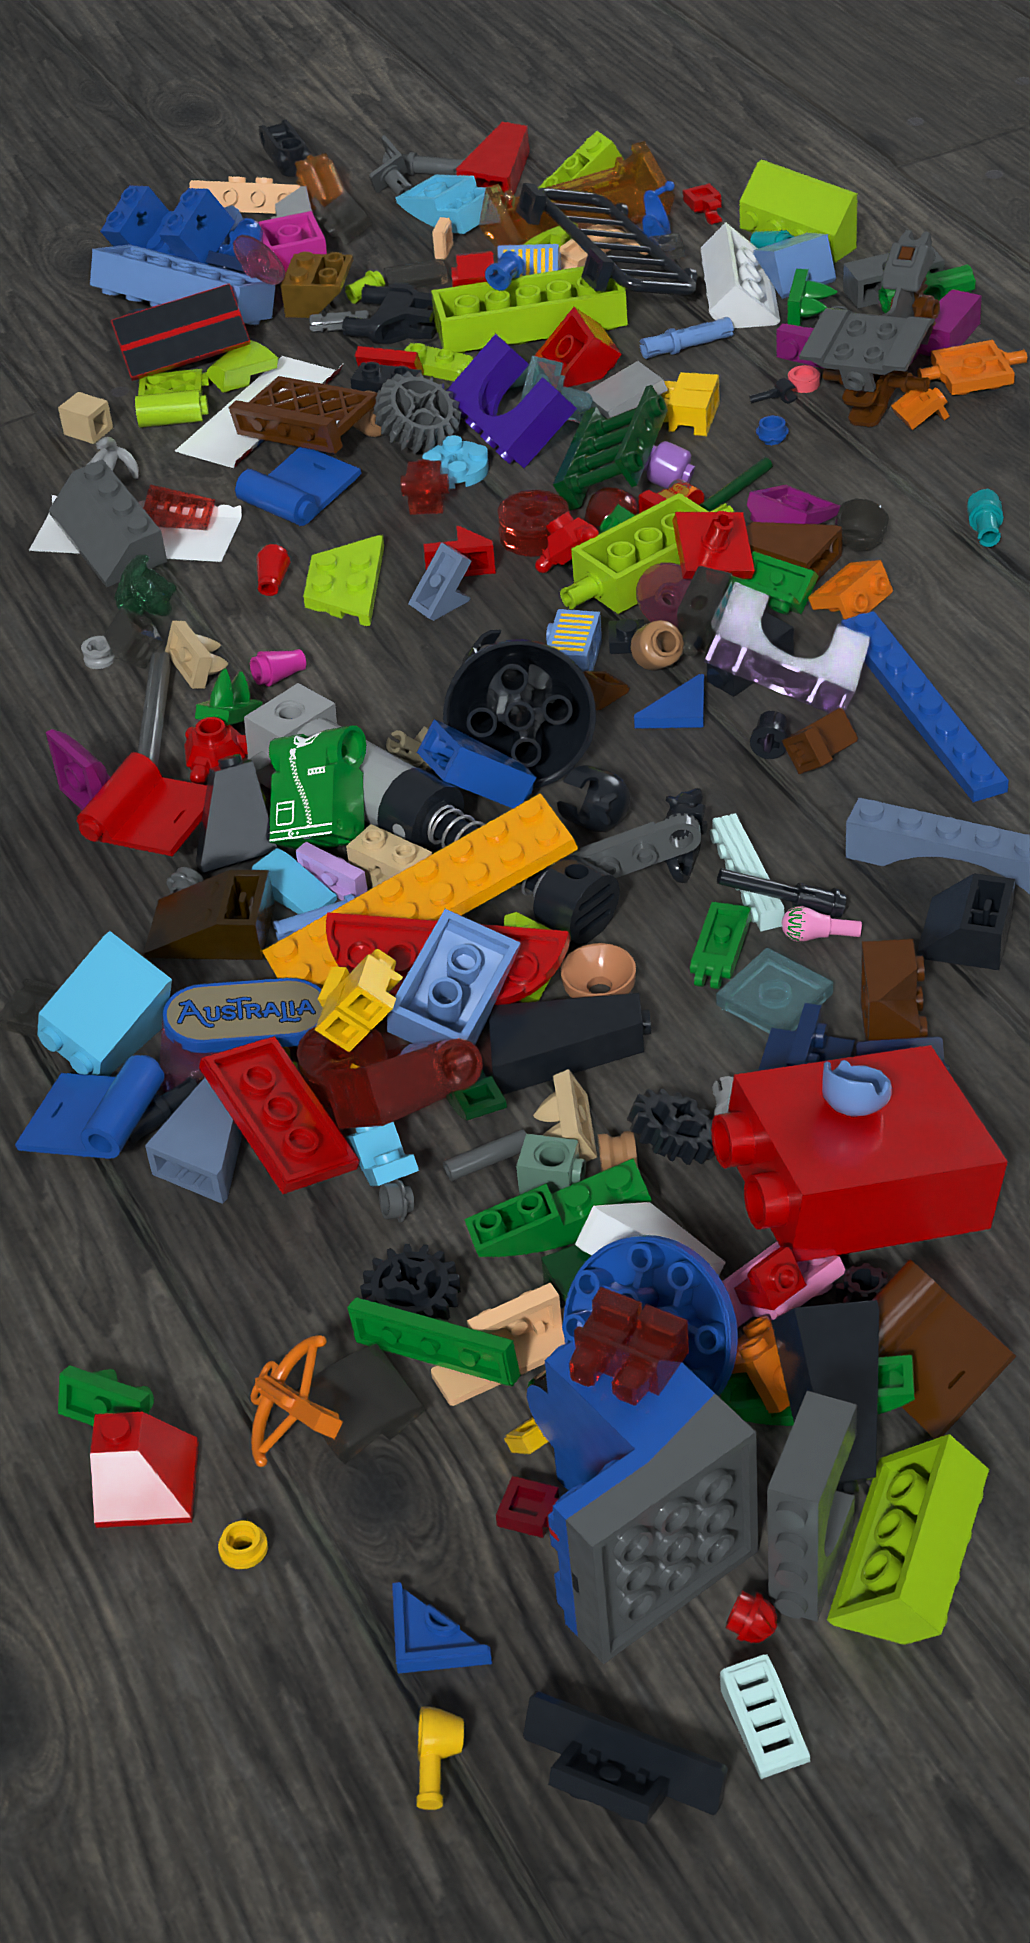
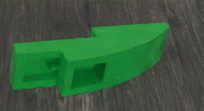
M632 1158L552 1194L547 1184L541 1185L464 1220L479 1257L517 1256L548 1251L576 1243L593 1206L645 1203L652 1201Z

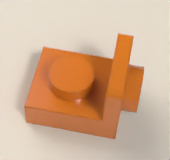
M936 387L933 390L929 388L927 392L910 390V392L891 405L894 413L911 430L916 428L934 412L944 421L950 417L944 407L948 402Z

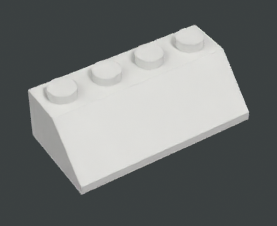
M725 223L701 247L710 315L715 320L729 317L733 328L777 325L780 322L775 288L753 255L754 250L758 248Z

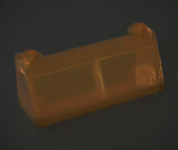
M642 141L632 144L631 150L633 153L627 159L623 160L622 156L616 158L613 168L546 188L592 192L608 198L615 205L617 203H625L628 207L627 217L635 224L643 223V217L646 215L644 204L645 192L657 190L664 186L667 180L646 142ZM499 184L485 188L479 227L497 249L500 245H523L533 237L559 225L546 212L542 214L539 225L528 224L516 212L520 196L514 197L511 190L505 191L504 194ZM666 191L658 195L667 215L671 212L675 198L673 191ZM552 201L553 203L597 207L590 204ZM561 210L566 216L613 220L608 214ZM578 223V228L587 229L596 224Z

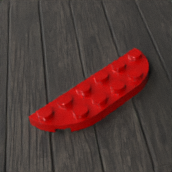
M327 912V942L338 967H346L349 973L368 954L371 955L375 949H379L396 961L394 971L403 977L389 992V994L395 997L438 921ZM480 924L521 943L494 1005L517 1002L546 984L565 958L571 939L569 932Z

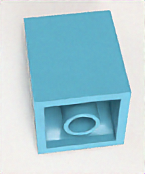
M109 931L39 1012L37 1036L48 1050L52 1052L57 1051L67 1059L78 1074L109 1076L163 1028V1009L170 998L172 979Z

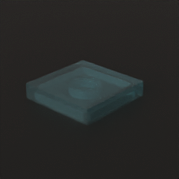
M766 948L716 993V1005L769 1034L771 1028L794 1031L798 1027L804 1003L822 1005L833 994V981Z

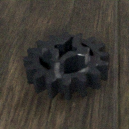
M647 1089L644 1095H637L627 1121L632 1123L630 1127L631 1132L641 1134L639 1139L641 1144L650 1143L653 1146V1153L663 1157L667 1155L668 1159L673 1162L676 1157H679L686 1165H690L693 1159L700 1164H704L706 1158L712 1159L715 1154L711 1136L713 1119L708 1118L711 1113L708 1109H698L696 1100L686 1096L682 1098L681 1093L676 1092L674 1096H669L664 1089H660L658 1094Z
M405 1244L403 1253L397 1254L391 1248L387 1249L388 1259L383 1261L382 1259L374 1258L372 1259L373 1270H364V1284L360 1285L362 1299L434 1319L439 1317L443 1320L450 1319L449 1307H458L459 1305L458 1293L461 1292L459 1275L456 1274L454 1261L445 1262V1254L441 1250L433 1255H429L428 1245H423L418 1252H412L410 1244Z

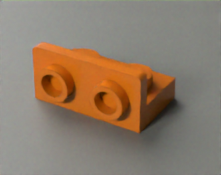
M881 560L851 562L812 593L808 599L813 610L829 609L830 612L840 610L843 619H848L862 613H869L893 592V588Z

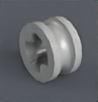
M94 636L85 640L81 645L84 663L87 667L103 669L114 663L116 656L113 651V642L110 638Z

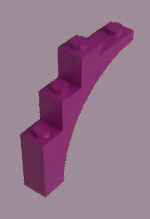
M954 289L947 293L939 301L940 311L935 319L936 325L932 329L928 345L920 344L911 363L919 354L931 356V351L963 345L980 324L982 296ZM784 323L777 328L778 358L823 368L812 361L800 360L799 358L814 328Z

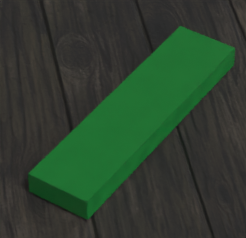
M357 1297L347 1307L356 1343L512 1387L521 1376L513 1340Z

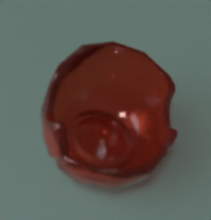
M603 487L591 495L584 520L594 527L601 526L602 521L608 515H611L617 504L635 516L639 514V506L636 499L623 489Z

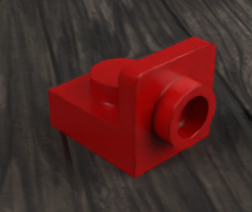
M781 1246L753 1266L747 1274L748 1278L737 1285L734 1290L740 1303L743 1305L775 1310L806 1287L807 1284L791 1249Z

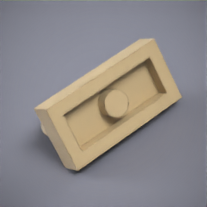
M172 621L165 652L170 655L171 661L192 689L205 688L208 675L216 674L228 665L225 659L211 653L221 646L220 643L205 636L195 634L186 621Z
M569 1069L553 1076L555 1092L550 1094L541 1103L533 1116L535 1119L544 1122H560L551 1127L542 1136L578 1140L579 1158L585 1159L587 1162L597 1158L588 1095Z

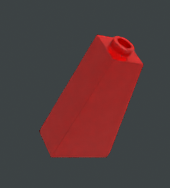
M501 122L456 168V175L474 176L477 187L497 188L501 203L510 204L513 201L529 155L528 126Z

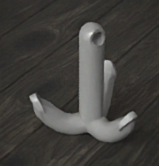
M109 436L103 437L96 443V447L100 451L97 452L89 463L103 459L113 471L117 459H121L126 464L133 479H138L139 467L131 453L124 448L118 447L116 441Z

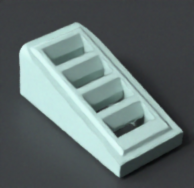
M761 1655L724 1668L720 1672L721 1693L760 1779L810 1762L809 1752L769 1656ZM769 1700L771 1703L749 1712L746 1708ZM779 1720V1725L756 1733V1727ZM786 1738L788 1739L790 1745L764 1754L762 1747Z

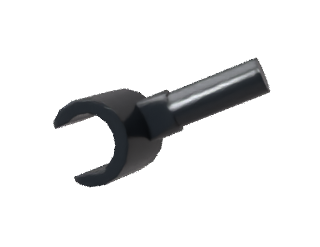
M781 378L775 383L773 389L750 395V402L755 403L779 397L784 403H792L797 399V395L790 389H794L796 386L790 380Z

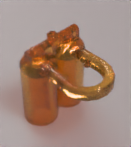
M326 153L314 157L310 154L307 156V159L295 162L297 168L296 175L298 177L297 185L307 187L312 210L323 208L328 203L332 205L340 203L348 197L336 167Z

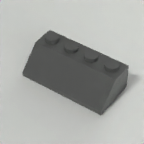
M103 459L89 463L85 467L71 473L50 507L49 513L106 588L167 562L160 528Z

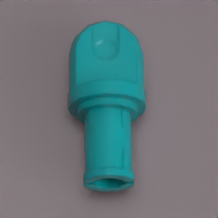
M979 490L972 494L967 502L969 524L978 532L979 543L983 546L991 547L996 545L1001 538L999 527L1004 519L999 496L994 490Z

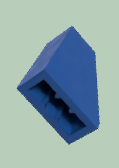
M433 720L417 751L420 757L443 781L510 808H515L522 804L532 793L536 777L522 763L438 720Z

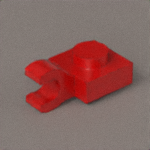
M710 183L683 190V201L694 212L704 213L710 225L722 222V218L717 212V208L722 206L721 194Z

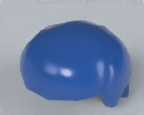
M243 219L238 223L234 231H229L230 243L229 245L221 244L219 253L246 260L253 259L260 250L263 238L259 223L254 219Z

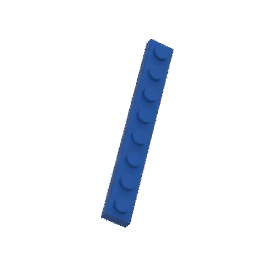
M872 611L841 620V633L971 801L976 802L1008 792L1009 780L878 615Z

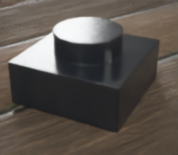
M644 619L608 621L610 654L632 653L630 648L631 640L635 632L644 626Z

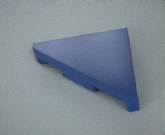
M698 674L634 715L635 728H702L704 725V674Z
M392 1583L395 1652L398 1674L492 1664L491 1650L488 1645H481L461 1631L460 1625L431 1604L425 1605L403 1589L402 1583Z

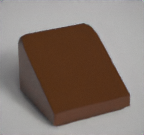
M606 671L583 672L592 689L596 710L605 708L629 692L630 687Z

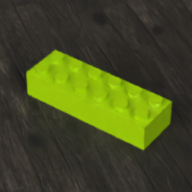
M584 266L519 276L518 278H513L510 286L503 291L495 290L487 282L431 290L434 322L442 348L463 354L466 351L483 349L495 334L505 343L521 345L527 341L539 339L548 340L573 307H576L600 323L604 330H614L617 327L628 325L626 291L624 287H621L612 278L608 282L606 292L594 291L581 277Z

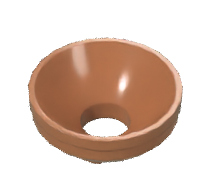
M595 943L577 948L567 955L561 966V980L564 989L572 998L629 994L635 984L636 964L633 957L626 950L612 944ZM597 984H604L611 988L607 993L593 994L589 992V989Z

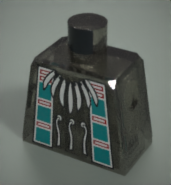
M698 566L677 611L679 631L684 642L683 655L693 657L698 651L707 653L735 603L732 573Z

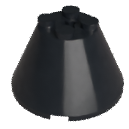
M514 639L486 646L470 656L461 665L447 689L443 708V722L522 763L536 777L533 783V789L561 779L575 768V765L591 744L596 724V706L587 678L571 658L545 643Z

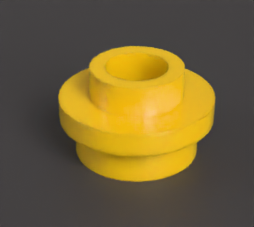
M245 1520L236 1521L227 1526L223 1531L218 1543V1551L221 1560L227 1566L234 1569H248L264 1559L268 1551V1541L264 1531L254 1523ZM242 1546H249L248 1548L237 1550Z

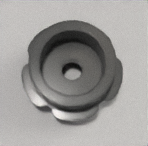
M180 867L171 877L167 878L166 883L170 889V894H173L204 881V879L195 870L188 867Z
M398 1179L393 1180L389 1184H382L380 1187L379 1203L384 1219L397 1218L398 1222H403L407 1213L412 1212L414 1209V1197L411 1187L404 1186L403 1182Z

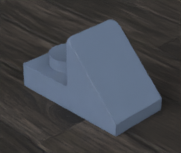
M441 542L408 604L434 621L470 601L471 598L458 590L457 587L472 560L451 546Z

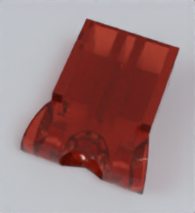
M457 1038L399 1045L395 1049L369 1055L323 1070L321 1073L338 1129L374 1127L389 1124L445 1098L451 1092L467 1089L480 1077L483 1062L480 1051L472 1042Z

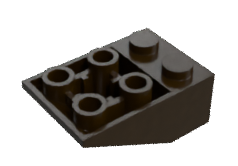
M228 870L159 899L143 953L144 958L262 960V951L266 946L275 908L269 870Z

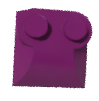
M788 485L751 491L747 501V507L751 512L750 520L753 522L820 525L840 514L842 510L840 505Z
M51 729L46 732L59 789L83 810L111 776L107 774L105 766L78 741L65 733Z

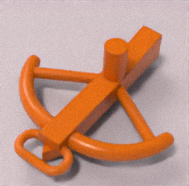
M322 1335L312 1336L298 1343L279 1365L275 1361L267 1362L259 1377L255 1378V1385L250 1397L252 1403L258 1405L253 1422L251 1446L253 1458L258 1467L266 1466L267 1458L265 1454L297 1419L316 1432L333 1439L336 1438L343 1423L339 1419L338 1413L315 1404L308 1399L318 1347L325 1346L327 1342L326 1338ZM307 1353L300 1393L286 1385L285 1381L296 1363ZM272 1368V1372H271L270 1376H268L267 1374H268V1372L270 1371V1369ZM275 1403L288 1412L289 1415L264 1441L267 1421Z

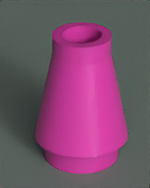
M301 649L293 651H260L257 656L251 658L250 669L253 679L258 685L265 684L269 687L298 671L305 670L306 658Z

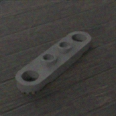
M678 813L677 816L671 815L669 819L666 818L664 821L658 823L653 821L581 847L580 851L569 855H576L617 878L694 850L701 842L700 826L694 816L691 815L689 817L686 813L681 816ZM677 830H688L691 832L688 834V837L685 835L684 839L680 837L679 840L671 835Z

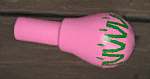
M795 906L789 909L784 914L781 922L786 937L796 942L828 938L829 935L860 937L862 929L861 921L831 919L830 915L821 914L804 906Z

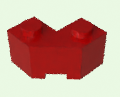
M493 252L456 254L457 267L451 268L453 287L487 282L485 271L486 268L494 263Z

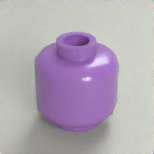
M664 441L658 446H653L644 470L647 471L648 481L667 489L677 479H682L689 483L695 466L690 464V451Z

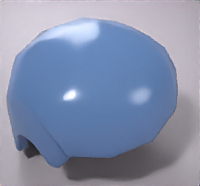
M842 1060L833 1071L831 1070L830 1062L826 1061L823 1066V1097L835 1111L851 1117L866 1116L882 1109L889 1102L892 1086L890 1080L882 1071L868 1066H851L846 1060Z

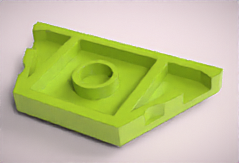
M383 535L312 555L303 595L305 608L318 612H327L331 616L341 619L345 616V613L359 617L360 625L370 626L384 551Z

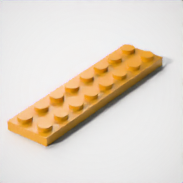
M540 793L330 913L438 921L444 909H447L462 916L578 850V847L572 835ZM327 914L262 951L278 979H303L317 985L321 989L323 988L331 967H338L327 942Z

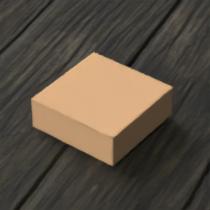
M440 217L432 232L435 259L445 260L453 246L452 223L450 218Z

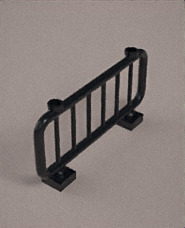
M523 183L516 212L528 224L539 225L542 214L546 212L588 254L581 277L594 291L606 292L611 278L621 287L641 293L688 296L696 291V270L694 268H685L683 270L627 217L628 207L625 203H617L615 205L608 198L592 192L555 188L539 189L535 184ZM552 201L590 204L597 207L553 203ZM561 210L608 214L613 220L566 216ZM574 223L617 226L627 233L580 229ZM586 235L632 239L640 246L592 242ZM601 249L645 252L654 259L606 255ZM614 262L662 266L667 272L621 269ZM630 276L676 279L678 282L641 280Z

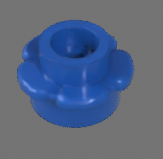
M766 416L759 421V427L756 429L759 439L767 445L781 443L789 433L785 420L779 416Z

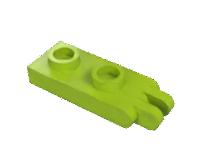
M410 343L403 350L418 353L424 369L423 375L453 382L473 360V357L470 355L453 352L450 349L433 348L422 343Z

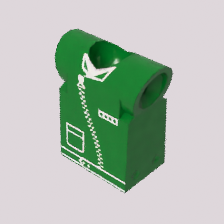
M351 725L323 730L310 737L304 734L274 738L270 741L269 757L276 772L272 774L269 843L298 849L302 844L308 842L321 849L348 845L364 831L363 772L359 767L363 763L367 744L365 734L360 727Z

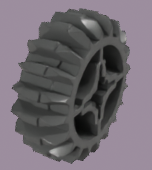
M407 371L403 376L396 374L392 379H387L381 390L377 393L373 414L376 415L375 424L381 426V435H389L390 444L394 442L401 444V451L406 447L411 448L413 454H416L419 450L426 453L436 445L442 446V441L447 436L457 434L461 420V412L458 410L459 402L453 400V392L445 391L444 383H435L433 376L429 379L424 378L421 372L414 377Z

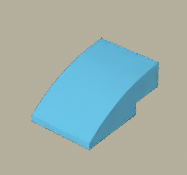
M434 175L396 197L398 205L430 226L435 227L440 217L450 218L452 233L459 234L468 232L503 210L497 188L477 187L474 176Z

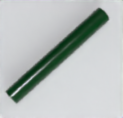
M764 457L699 506L710 512L726 503L772 469L771 460Z

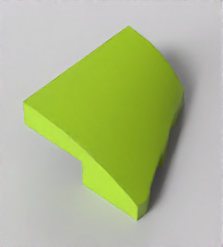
M250 340V345L228 351L207 369L206 376L222 392L249 386L251 375L276 369L278 357L265 346Z

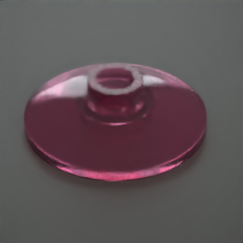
M240 235L234 240V253L242 264L243 271L248 276L271 285L280 284L284 280V267L269 247L247 235Z
M675 563L653 565L642 574L636 588L637 603L644 616L650 622L658 620L667 621L675 625L678 630L694 624L701 616L705 605L703 587L698 579H683L680 565ZM662 597L668 598L671 601V605L666 604Z

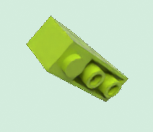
M596 131L550 177L545 179L538 188L589 192L607 185L627 166V163L613 141Z

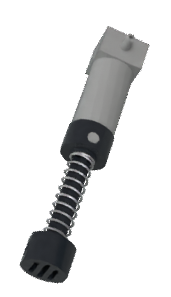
M297 683L244 717L248 759L254 763L259 783L271 789L272 774L276 771L269 757L270 741L274 738L304 734L310 737L323 730L341 727L337 724L336 705L334 702ZM366 740V754L363 763L359 767L363 772L364 823L377 826L431 851L432 854L443 849L447 844L450 845L478 829L476 825L481 827L485 825L481 821H475L471 815L463 814V796L455 786L422 768L410 765ZM465 818L469 819L472 822L469 823L465 821ZM567 855L558 862L553 863L551 867H546L518 883L519 885L512 887L513 889H518L522 886V893L525 896L533 893L535 918L552 930L568 931L571 937L570 940L576 944H587L603 932L613 917L620 894L618 880L613 875L576 855Z

